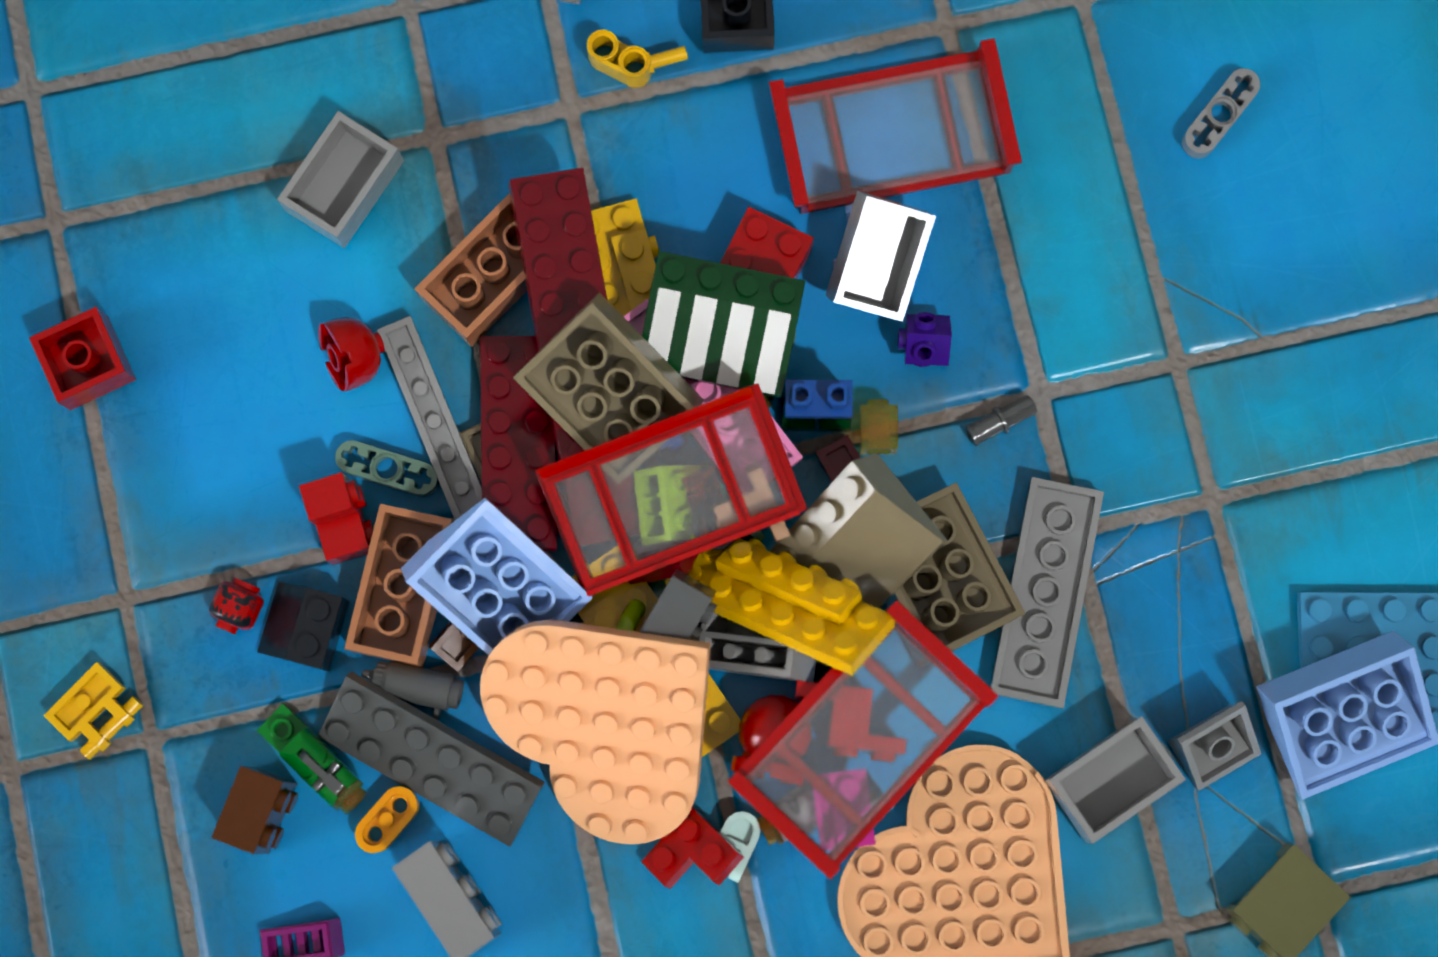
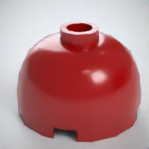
M350 317L336 318L319 325V345L321 351L327 349L330 361L325 362L339 390H345L346 392L370 382L378 373L381 364L380 354L384 353L385 350L380 334L378 332L373 333L368 325L356 318Z

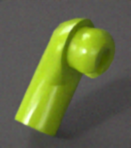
M637 599L631 600L622 612L616 629L634 631L646 610L645 604Z

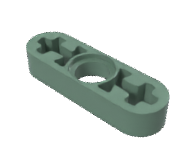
M354 440L346 441L338 447L335 454L338 467L346 474L418 497H428L439 486L435 470L430 464ZM354 449H358L357 454L360 457L371 461L370 473H365L368 467L362 463L354 462L352 467H348L349 462L344 459L345 454H352ZM371 453H374L376 455L371 460ZM385 459L396 461L398 466L396 474L389 479L381 478L377 471L378 465ZM405 464L410 465L407 471L414 475H421L423 470L427 471V476L431 479V483L423 484L421 489H417V483L413 479L405 477L404 485L399 484L405 474Z

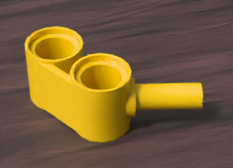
M605 29L593 32L587 41V51L592 67L632 88H640L646 85L650 80L651 74L655 73L654 69L688 60L685 46L650 55L642 47L628 46L618 41L615 34ZM601 46H609L613 49L607 56H599L595 53L596 49ZM632 62H639L644 65L641 71L634 73L629 72L626 67Z

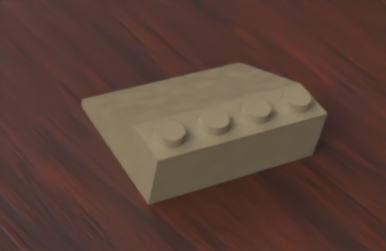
M600 292L513 377L584 450L700 406L704 401ZM668 439L600 466L619 485Z
M876 453L851 461L788 530L790 536L779 540L770 552L777 555L782 551L787 552L795 558L798 564L807 568L811 565H817L827 573L828 577L839 582L843 578L852 580L861 591L862 602L880 609L947 539Z
M957 482L916 501L947 541L885 603L887 608L897 600L952 652L1025 615L1026 613ZM903 637L919 668L931 663Z

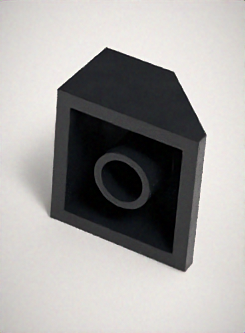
M278 582L257 653L329 672L350 601L341 596L315 589Z

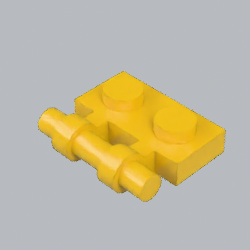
M96 662L43 716L69 742H74L83 734L89 741L80 749V752L91 760L99 750L104 752L112 744L110 739L123 726L128 727L136 719L134 715L144 705L135 696H132L124 705H121L116 698L126 687L100 662ZM107 709L113 716L99 730L92 722Z

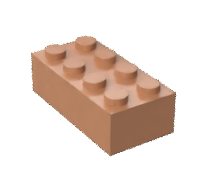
M510 193L414 288L419 298L471 347L480 339V336H483L527 292Z
M385 504L379 505L344 649L353 653L424 667L437 609L406 583L401 568L427 541L453 523L452 519Z

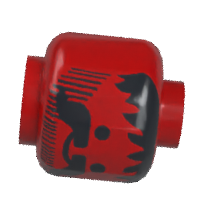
M233 577L232 582H222L209 607L210 614L218 619L215 626L235 635L238 628L242 630L252 629L264 605V599L259 595L260 588Z

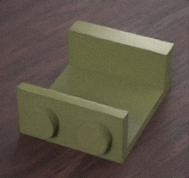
M1284 844L1275 854L1279 859L1237 905L1229 904L1225 908L1233 916L1229 922L1244 936L1247 937L1251 933L1261 943L1257 948L1265 957H1297L1351 898L1295 844Z

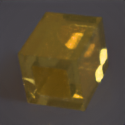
M886 399L868 400L867 405H861L859 409V454H896L898 450V405H889V400Z

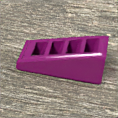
M340 918L260 930L263 957H279L277 935H281L284 957H340L345 954ZM307 931H311L314 952L309 950ZM292 933L296 934L297 955H294Z

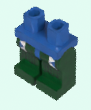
M785 380L782 393L781 429L783 431L814 432L815 418H819V432H851L853 380Z

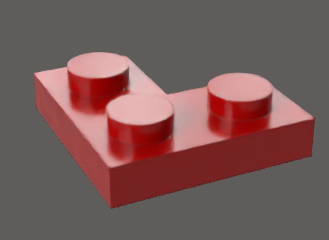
M692 807L685 820L674 831L662 837L641 863L669 889L675 885L693 863L714 883L720 886L743 860L744 856L697 809Z

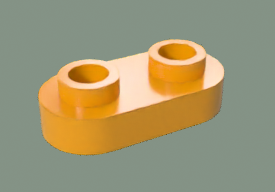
M398 786L387 790L358 823L355 830V839L358 846L368 853H380L388 849L416 817L419 811L417 795L406 787ZM399 798H403L407 802V808L402 813L397 812L394 807L396 800ZM374 827H378L382 831V837L379 841H373L370 838V831Z

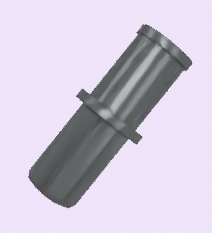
M1025 395L1000 409L997 407L992 408V413L971 424L965 425V430L976 447L1001 432L1009 433L1010 427L1034 416L1037 413V407L1033 399Z

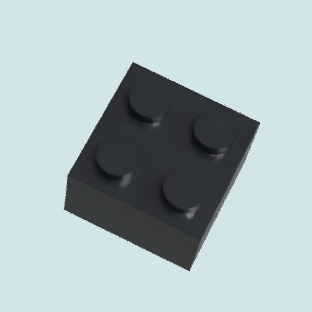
M701 0L703 53L774 50L773 0Z

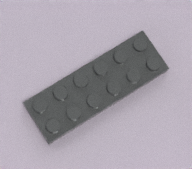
M352 671L345 677L317 736L509 847L515 841L545 781Z

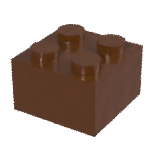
M240 766L211 838L251 854H269L271 848L276 849L282 839L284 828L280 827L285 813L290 814L295 807L298 799V793L295 792V788L298 783L257 767Z

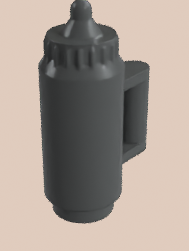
M395 661L389 663L378 662L375 669L363 670L361 673L363 678L368 679L371 683L404 702L434 708L432 718L440 721L442 710L448 711L449 708L458 709L464 689V680L456 679L454 674Z

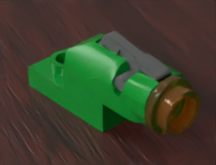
M282 703L258 728L257 732L279 752V756L336 811L341 809L347 815L367 795V792L362 788L363 783L337 757L338 754L321 738L317 737L318 735L286 704Z

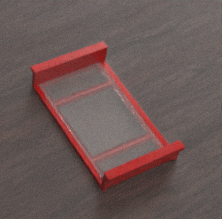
M995 38L981 40L977 51L787 88H785L783 79L769 82L794 207H800L801 214L853 204L857 191L886 198L1009 174L1014 165L1022 163Z
M759 383L535 470L578 582L586 589L587 596L800 515L801 512L808 510Z
M897 600L885 610L894 619L895 627L854 675L851 676L832 667L735 771L727 782L830 880L841 869L839 865L984 708L990 707L999 697L996 692Z

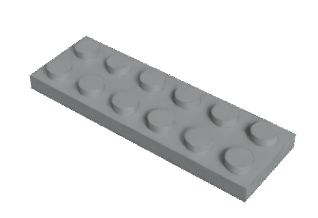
M1036 477L1030 478L1010 584L1026 614L1001 627L990 688L999 696L1059 709L1064 708L1104 491Z

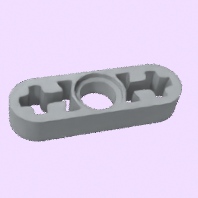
M1246 68L1234 71L1183 136L1182 147L1187 155L1196 159L1204 158L1217 146L1260 89V79L1254 71ZM1243 80L1247 81L1249 84L1247 90H1244L1236 101L1230 96L1237 88V83L1240 84ZM1216 105L1227 107L1231 114L1230 120L1226 122L1215 120L1212 116V108ZM1208 126L1212 131L1205 139L1204 143L1206 145L1202 144L1196 147L1193 144L1195 137H1198Z

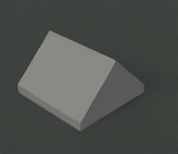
M1242 701L1227 705L1167 741L1198 791L1262 754L1246 705Z

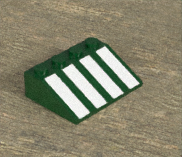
M659 251L642 336L684 379L739 390L759 383L763 395L781 398L798 322L805 280Z

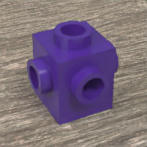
M928 312L906 314L905 328L898 329L897 344L898 350H904L905 364L919 367L930 365L949 366L952 338L950 316L934 315Z

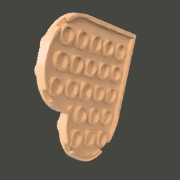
M558 620L531 622L516 628L515 631L500 640L487 658L480 682L482 706L490 725L509 747L531 760L550 765V779L555 796L563 810L577 825L590 834L619 844L648 843L674 831L689 814L698 793L711 643Z
M969 745L956 748L941 755L914 784L906 808V825L877 833L875 835L876 845L860 846L848 860L841 875L837 894L838 915L845 936L861 957H1070L1055 802L1049 786L1042 775L1020 755L1005 748L993 745Z

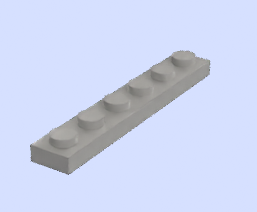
M408 316L377 329V332L383 340L384 349L453 517L457 520L482 501V486L411 316Z

